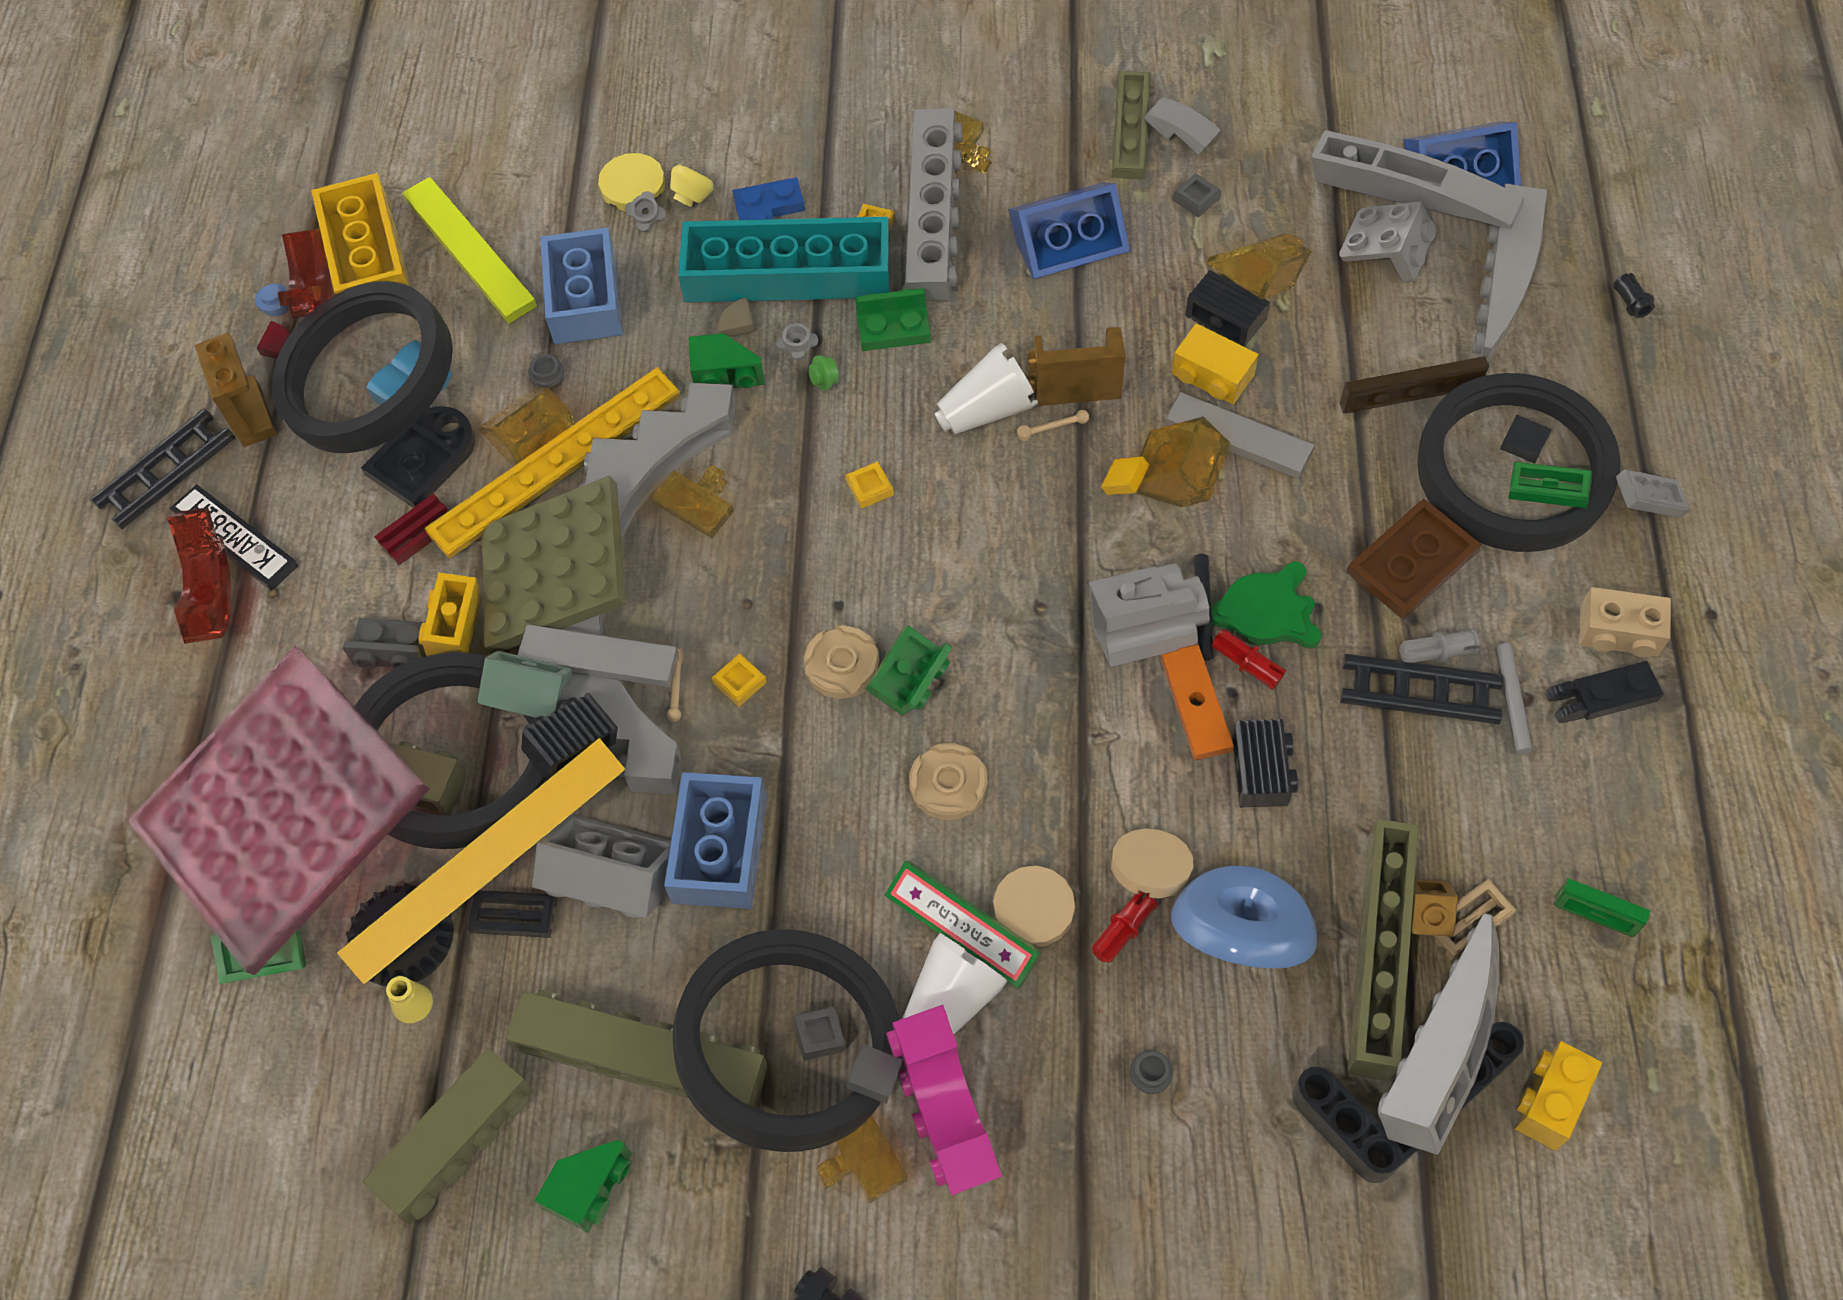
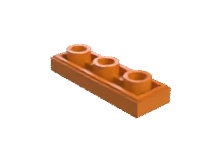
M1199 645L1177 649L1178 651L1161 654L1160 660L1194 761L1233 752L1234 745ZM1197 702L1200 704V706H1195L1191 703Z

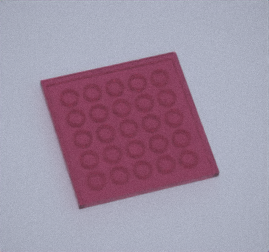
M294 646L128 819V822L244 971L255 976L430 788L308 655L297 646Z

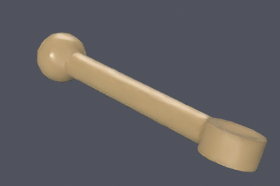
M1079 410L1074 416L1030 428L1029 426L1022 425L1017 429V437L1021 441H1027L1031 438L1032 434L1075 422L1084 424L1089 420V413L1085 410Z
M677 648L679 654L673 672L671 707L666 713V718L673 723L678 722L681 718L678 702L681 664L683 662L682 648Z

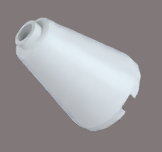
M1000 343L995 346L936 403L939 411L934 413L944 432L951 429L954 434H958L1030 410L1038 405L1037 399L1028 398L1034 392L1014 357L1007 360L1006 356H1003L1002 352L1007 350L1005 345Z
M939 933L933 941L903 1018L944 1005L954 1035L1004 989L1003 987L1007 980L984 962L972 956L960 945Z

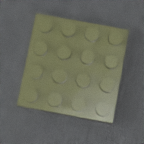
M610 476L495 520L482 532L484 645L492 654L496 651L502 652L520 645L527 624L563 629L626 605L617 483Z

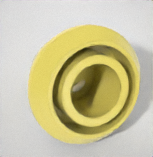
M678 164L671 170L670 189L675 191L673 198L692 207L694 201L700 204L714 190L712 180L686 166Z

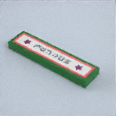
M904 861L884 895L937 933L945 935L960 945L972 956L999 973L1017 989L1022 987L1043 953L911 861Z

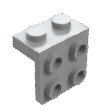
M1422 201L1365 207L1357 212L1339 255L1344 262L1390 258L1401 281L1412 282L1416 280L1421 266L1424 265L1429 246L1435 239V223L1430 220Z

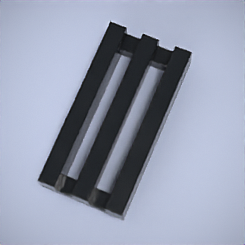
M478 890L473 896L467 929L470 933L551 938L552 929L550 927L551 922H554L555 915L553 909L556 907L557 898L549 894ZM482 903L544 906L543 911L481 908ZM479 918L541 922V924L479 921Z

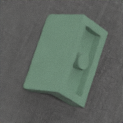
M496 651L485 658L478 703L535 718L538 716L545 718L553 712H557L561 690L570 684L573 669Z

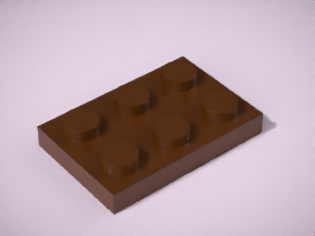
M1423 498L1348 565L1346 573L1401 619L1405 620L1479 552L1482 544Z

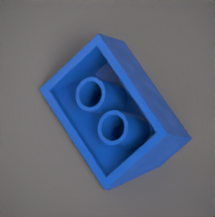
M1499 121L1404 139L1406 150L1451 164L1502 187L1505 186V183L1521 186L1517 122Z
M1102 182L1008 209L1016 244L1033 279L1130 251L1116 183Z

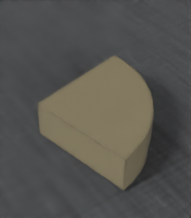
M747 298L733 302L723 311L718 322L719 334L724 333L731 337L754 332Z

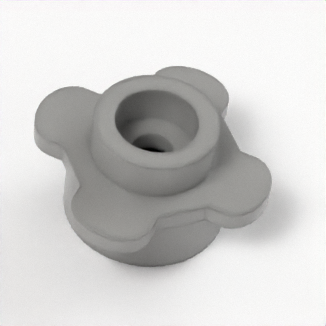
M649 191L643 192L632 202L627 203L625 207L626 214L634 218L637 222V229L643 232L648 231L650 225L654 222L662 221L666 215L665 209L657 205L654 200V194ZM643 209L649 210L647 214L642 213Z
M794 323L788 325L783 330L782 337L777 339L776 345L779 350H785L792 354L793 359L801 360L805 358L806 352L811 347L818 344V337L814 333L810 334L809 329L805 325Z

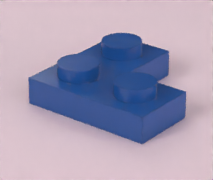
M797 177L732 190L739 220L774 219L773 217L805 211Z

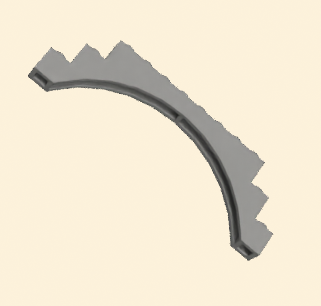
M690 383L688 396L682 397L681 412L642 410L640 424L634 425L633 440L593 439L591 452L586 453L584 460V469L587 474L585 483H580L579 487L610 476L617 483L621 539L634 514L662 481L693 456L732 435L737 406L733 386L727 384ZM604 613L561 630L605 636ZM572 673L570 684L561 690L558 708L571 697L578 699L586 693L591 694L618 727L616 744L608 749L613 755H622L620 763L625 770L620 776L625 778L630 792L677 795L682 765V756L677 742L671 739L637 707L619 680Z

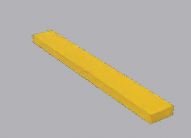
M656 367L425 527L427 534L448 559L452 558L482 537V532L490 523L516 513L583 466L586 453L591 452L594 438H623L633 431L635 424H640L642 410L661 411L680 397V391L660 368Z
M598 738L346 944L337 954L363 984L367 983L621 774L625 768L602 740Z

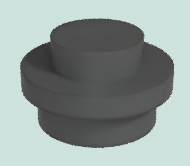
M541 354L532 360L528 374L535 386L550 388L557 385L563 379L564 368L560 360L554 356Z
M1146 1050L1135 1056L1130 1066V1078L1138 1090L1147 1094H1157L1164 1091L1171 1083L1173 1068L1171 1062L1164 1054L1155 1050Z

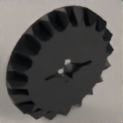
M405 882L404 886L395 887L389 885L387 890L373 892V897L366 903H360V910L356 916L351 917V927L346 932L348 943L417 886H412ZM451 913L369 981L387 987L390 980L398 976H404L418 982L434 972L444 961L451 948L454 935V923Z

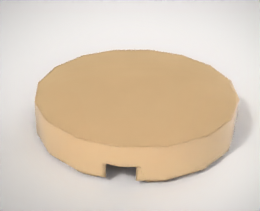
M846 625L835 626L833 630L827 632L824 630L816 634L807 645L803 657L806 677L812 687L824 696L836 699L852 698L867 691L865 690L866 686L880 666L879 652L871 636L859 628Z
M943 743L930 747L929 751L925 752L922 756L920 754L914 760L909 773L910 794L917 807L928 816L940 820H958L972 814L983 803L988 789L987 769L984 763L981 762L976 753L970 748L956 743Z
M1144 828L1130 831L1118 839L1113 847L1111 870L1116 880L1128 891L1135 894L1142 891L1150 893V898H1164L1176 895L1189 883L1193 873V855L1188 846L1175 835L1162 830Z
M1041 866L1020 867L1007 874L997 886L993 899L995 920L1033 946L1037 945L1036 947L1048 946L1061 939L1071 927L1075 912L1073 891L1067 881L1054 870Z

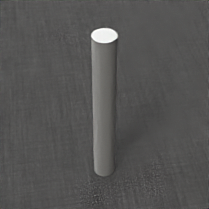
M1501 643L1497 645L1496 649L1501 674L1503 675V685L1516 753L1525 755L1531 753L1533 749L1513 647L1511 643Z

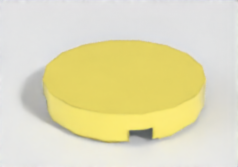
M626 153L613 158L604 165L599 174L598 185L606 203L616 205L617 209L625 211L627 203L632 202L645 191L653 193L655 198L660 193L662 196L665 190V176L660 163L651 156L641 153Z

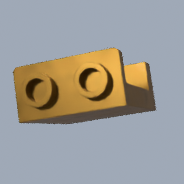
M1121 327L1106 328L1105 346L1044 351L1041 335L1034 336L1033 349L1027 350L1029 370L1027 371V380L1033 392H1035V399L1038 401L1037 406L1121 399L1126 358Z
M225 333L195 344L194 347L212 399L243 448L276 436L277 432L260 385L254 375L246 378L230 334Z

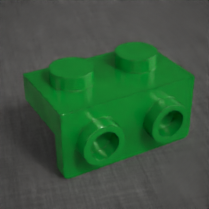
M907 625L898 635L865 690L900 715H904L914 708L917 710L921 709L931 695V691L927 688L933 678L939 679L950 664L946 657L951 651L952 646L944 643L938 647Z

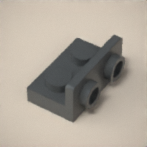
M359 618L353 641H344L343 650L352 664L357 667L374 669L376 666L395 669L407 662L426 656L423 645L419 644V631L423 622Z

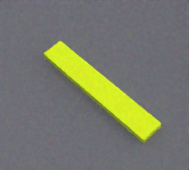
M431 177L402 192L406 203L508 324L538 307L534 297Z

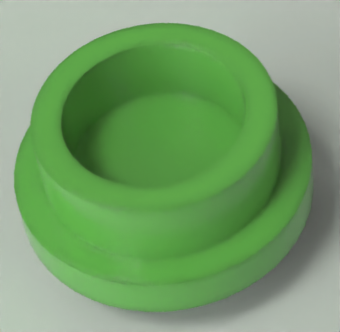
M818 355L814 356L812 364L809 365V377L812 384L817 385L821 391L829 390L831 385L837 384L838 370L835 361L831 357Z

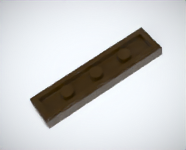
M1483 356L1345 382L1339 404L1343 413H1351L1446 395L1470 380L1486 376L1489 365L1486 357Z

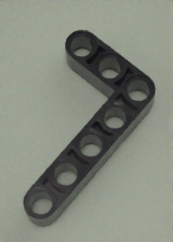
M1507 1022L1492 1024L1487 1049L1477 1074L1479 1081L1474 1082L1460 1112L1499 1077L1523 1051V1035L1514 1025ZM1490 1039H1497L1503 1042L1507 1047L1508 1054L1503 1055L1496 1052L1491 1046ZM1319 1066L1310 1067L1300 1075L1292 1092L1294 1105L1365 1181L1371 1183L1384 1182L1420 1150L1389 1140L1383 1124L1381 1125L1326 1068ZM1308 1083L1317 1084L1323 1089L1325 1098L1321 1100L1312 1099L1305 1092L1304 1085ZM1345 1116L1350 1118L1355 1124L1356 1132L1348 1134L1341 1131L1336 1124V1117ZM1375 1149L1382 1152L1387 1158L1388 1166L1386 1168H1379L1373 1165L1368 1158V1150Z

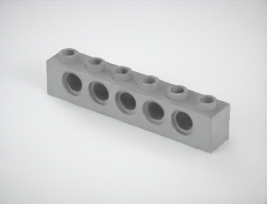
M954 108L914 109L905 284L907 289L923 288L926 301L950 300L951 287L957 286L956 265L952 266V257H958V237L953 236V228H959V207H954V199H960L961 189L960 178H955V171H961L962 168L961 150H956L957 143L963 141L962 122H956Z

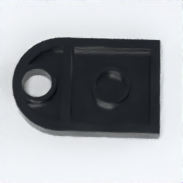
M445 406L428 408L413 425L386 442L361 469L366 477L414 508L432 495L469 458L475 445L474 431L467 417L457 409ZM449 423L458 424L454 431L442 432V428Z

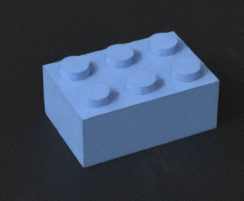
M609 227L540 237L545 317L554 344L623 335L616 252Z
M682 772L664 885L671 903L752 909L767 794L762 777Z

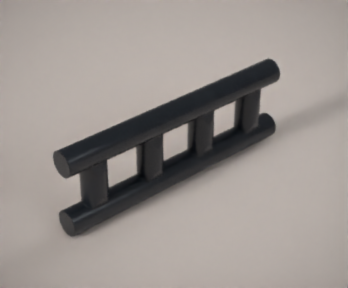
M203 408L90 498V500L99 510L108 503L114 506L120 513L113 517L112 521L123 530L236 437L227 427L218 434L206 425L214 418ZM195 434L205 444L188 457L178 447ZM168 457L177 467L160 480L150 470ZM139 480L148 490L131 503L121 493Z
M1352 654L1344 655L1343 669L1355 670L1354 689L1342 688L1340 703L1498 725L1501 722L1502 710L1489 708L1488 703L1489 688L1497 690L1502 688V674ZM1371 673L1393 675V695L1370 692ZM1410 678L1434 681L1433 700L1409 697ZM1449 683L1473 686L1472 705L1449 702Z

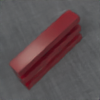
M433 493L374 537L377 543L399 566L433 541L424 528L438 517L446 514L448 509ZM411 537L413 538V539L410 540L408 543H406V544L403 545L401 548H399L397 551L395 550L397 547H399L400 545H402V544H403L404 542H406L408 539H410Z

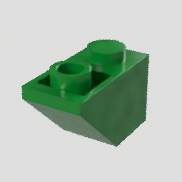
M726 334L688 337L690 372L693 383L732 385L733 388H750L765 385L761 358Z
M614 1140L557 1160L534 1202L544 1211L588 1233L593 1223L598 1225L604 1218L610 1204V1200L607 1198L615 1183L621 1184L626 1178L632 1164V1160L629 1159L632 1154L625 1143Z

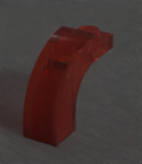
M320 229L282 234L289 268V287L287 291L277 293L280 306L289 305L292 319L306 317L317 306L333 296L332 280Z
M208 507L170 513L167 520L180 559L183 579L182 595L173 610L184 644L222 638L229 626L232 609L230 570L223 538H217Z

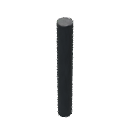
M1197 554L1194 556L1195 576L1199 577L1204 586L1210 617L1208 624L1197 627V637L1203 659L1207 661L1214 658L1209 556Z

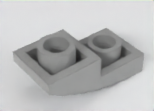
M1164 97L1144 117L1167 140L1175 133L1198 155L1221 131L1214 123L1192 108Z

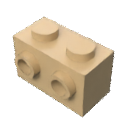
M1591 587L1580 606L1579 645L1592 647L1602 652L1615 650L1629 652L1638 657H1658L1670 640L1671 598Z

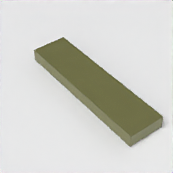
M1118 71L1111 178L1145 179L1148 122L1144 117L1149 112L1151 72Z

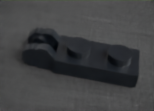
M1647 661L1582 677L1574 681L1559 683L1545 691L1549 702H1557L1575 697L1578 702L1557 710L1555 716L1559 723H1567L1583 718L1590 720L1657 702L1664 695Z

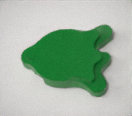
M1297 561L1290 562L1276 573H1254L1237 579L1229 587L1224 597L1214 603L1211 608L1212 623L1215 626L1226 628L1233 634L1235 630L1240 635L1247 637L1248 643L1271 645L1282 641H1289L1305 648L1313 649L1319 645L1322 636L1320 630L1309 619L1314 609V599L1310 596H1299L1296 593L1307 573L1305 566Z

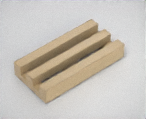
M1489 878L1457 901L1456 915L1486 893L1492 898L1455 924L1453 936L1433 935L1436 938L1434 942L1439 948L1443 946L1447 951L1445 955L1451 961L1465 950L1467 936L1456 944L1451 939L1479 920L1484 913L1487 914L1498 905L1503 909L1492 917L1495 928H1497L1517 911Z

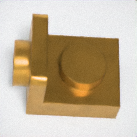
M1414 880L1411 931L1413 934L1454 935L1458 896L1449 881Z

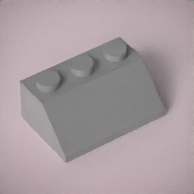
M571 814L537 842L532 887L545 890L547 894L554 897L567 896L581 900L591 907H607L618 910L628 917L647 918L661 902L665 891L664 885L671 840Z

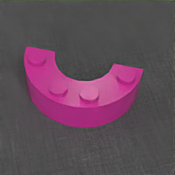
M944 1005L892 1022L893 1030L887 1032L886 1036L894 1058L901 1056V1059H903L902 1063L905 1070L898 1072V1078L905 1097L911 1095L914 1097L918 1112L911 1114L919 1139L928 1137L936 1158L929 1161L937 1186L940 1187L946 1184L950 1194L954 1195L1002 1177L988 1134L982 1125L969 1092L958 1056V1046Z

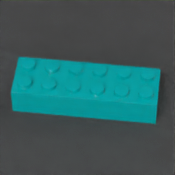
M888 217L684 221L682 222L678 273L684 302L737 301L742 298H747V301L855 299L857 296L871 293L890 292Z

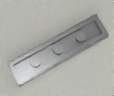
M1182 392L1179 393L1165 420V426L1297 479L1300 478L1314 448V444Z
M528 624L518 651V656L572 668V673L662 687H670L679 654L677 647Z

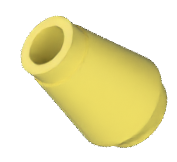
M404 976L395 977L388 983L386 993L392 1012L399 1021L415 1023L424 1019L429 1014L433 1004V996L425 985Z

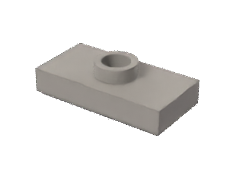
M1626 469L1615 476L1627 508L1681 518L1690 511L1678 480Z

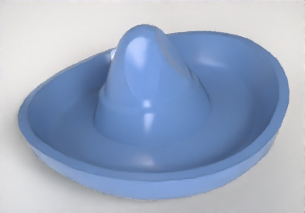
M1226 866L1197 876L1182 889L1171 910L1173 927L1182 939L1194 948L1227 962L1257 968H1287L1307 961L1314 954L1317 947L1315 919L1303 897L1290 884L1277 875L1256 867Z

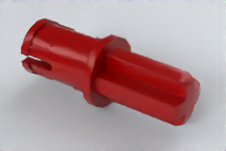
M1221 630L1212 642L1214 649L1240 666L1239 671L1241 673L1246 671L1272 691L1287 672L1286 669L1260 653L1258 646L1251 648L1227 630Z
M1144 892L1134 893L1119 914H1112L1110 917L1111 924L1093 944L1091 949L1099 961L1111 963L1130 939L1134 940L1139 936L1138 929L1153 910L1158 907L1156 899L1149 897L1150 893L1144 899L1142 898L1145 894Z

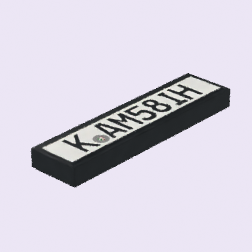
M197 484L169 508L177 518L270 591L275 589L298 567V564L291 556Z

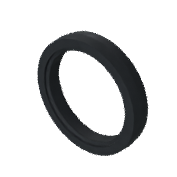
M377 281L346 289L327 299L311 311L297 325L283 345L276 360L272 376V397L275 408L296 435L315 448L326 452L354 453L388 442L413 425L428 410L440 393L452 362L453 347L448 326L436 307L414 288L405 284ZM400 313L413 317L418 321L421 331L419 357L411 374L394 395L369 413L347 421L326 422L309 416L304 402L306 378L317 356L334 337L352 324L376 314Z
M1501 373L1470 380L1452 390L1439 402L1421 434L1417 466L1421 486L1430 504L1479 543L1507 551L1536 552L1554 549L1576 540L1599 520L1608 508L1618 482L1615 476L1620 473V452L1615 435L1605 418L1588 400L1577 392L1543 377L1520 373ZM1491 406H1522L1553 417L1574 433L1588 455L1592 470V481L1587 508L1574 507L1554 517L1523 520L1505 517L1481 507L1459 489L1449 474L1443 451L1446 434L1461 418L1476 410Z
M454 652L429 655L407 662L391 670L372 684L361 696L350 713L342 739V761L346 783L365 816L389 836L414 846L430 849L465 848L546 782L545 777L541 775V772L537 770L536 766L529 759L527 767L519 780L495 801L465 813L432 815L420 813L399 805L383 793L371 776L369 766L371 746L377 731L385 719L407 700L429 690L449 686L480 688L484 661L488 656ZM523 715V716L526 718V720L528 721V723H529L532 719L535 718V717Z
M790 929L767 930L745 935L722 946L711 954L694 972L684 989L676 1010L672 1034L674 1060L681 1085L694 1107L708 1122L727 1136L741 1143L759 1149L778 1152H800L830 1145L857 1130L869 1119L881 1102L853 1091L834 1106L804 1115H778L745 1104L720 1084L706 1062L700 1041V1022L704 1011L714 995L725 984L742 973L771 965L804 967L817 971L841 985L855 999L866 1017L871 1032L872 1048L893 1055L886 1033L893 1030L892 1022L899 1020L896 1005L878 973L856 952L833 939L816 933Z

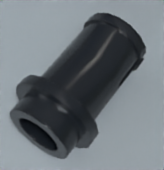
M1627 273L1616 279L1613 288L1626 303V311L1629 315L1643 318L1653 311L1655 307L1653 295L1644 291L1633 273L1629 275Z

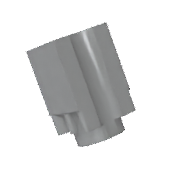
M1177 563L1157 568L1154 566L1089 582L1093 631L1110 667L1178 651L1177 649L1198 644L1196 627L1206 625L1210 620L1207 595L1199 577L1183 578Z

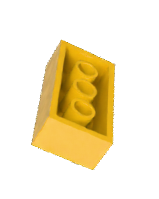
M378 173L311 190L335 294L357 285L377 281L397 282L411 287L390 202Z

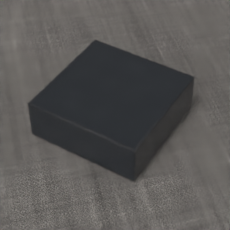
M1516 415L1500 449L1536 463L1551 429Z

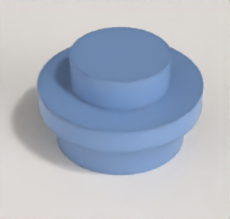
M281 284L266 285L255 296V303L258 309L269 316H280L286 313L290 307L291 295L288 289Z

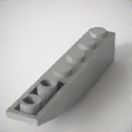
M1325 130L1311 156L1315 182L1400 203L1422 201L1425 209L1511 229L1524 202L1523 196L1451 164L1392 145Z
M1505 183L1504 188L1523 196L1524 202L1511 229L1490 224L1487 244H1492V250H1487L1483 270L1489 271L1488 277L1484 276L1480 289V297L1485 298V304H1480L1476 319V325H1480L1482 328L1481 332L1476 333L1472 353L1478 354V357L1485 356L1487 362L1493 357L1510 329L1534 272L1542 239L1547 190Z
M1484 913L1476 929L1472 928L1466 940V948L1460 959L1453 962L1449 973V980L1443 991L1436 994L1433 1000L1432 1012L1425 1025L1419 1026L1415 1035V1044L1407 1058L1401 1060L1397 1069V1078L1389 1093L1386 1092L1381 1097L1378 1115L1381 1118L1389 1140L1438 1155L1475 1082L1490 1037L1499 984V940L1492 915Z

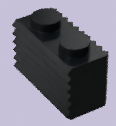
M1209 270L1200 283L1197 284L1196 288L1193 289L1192 293L1189 294L1185 315L1187 318L1197 321L1199 325L1203 324L1205 328L1209 327L1211 331H1215L1217 334H1221L1223 337H1227L1229 340H1233V342L1245 347L1267 320L1270 301L1266 300L1261 292L1248 290L1236 284L1231 276Z
M586 693L578 699L576 697L567 699L560 705L558 711L553 712L550 716L545 718L538 716L532 719L522 731L521 749L547 781L598 738L602 740L607 748L616 744L618 727L591 694Z
M1282 719L1236 721L1232 732V742L1234 745L1233 755L1239 807L1288 806L1292 793H1297L1298 790L1296 769H1289L1288 757L1293 755L1292 734L1285 733Z

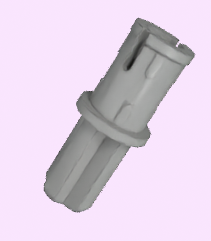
M1474 629L1450 634H1443L1438 631L1434 632L1432 637L1404 641L1399 646V652L1403 662H1419L1431 659L1444 662L1448 657L1477 654L1480 649L1478 647L1480 640Z

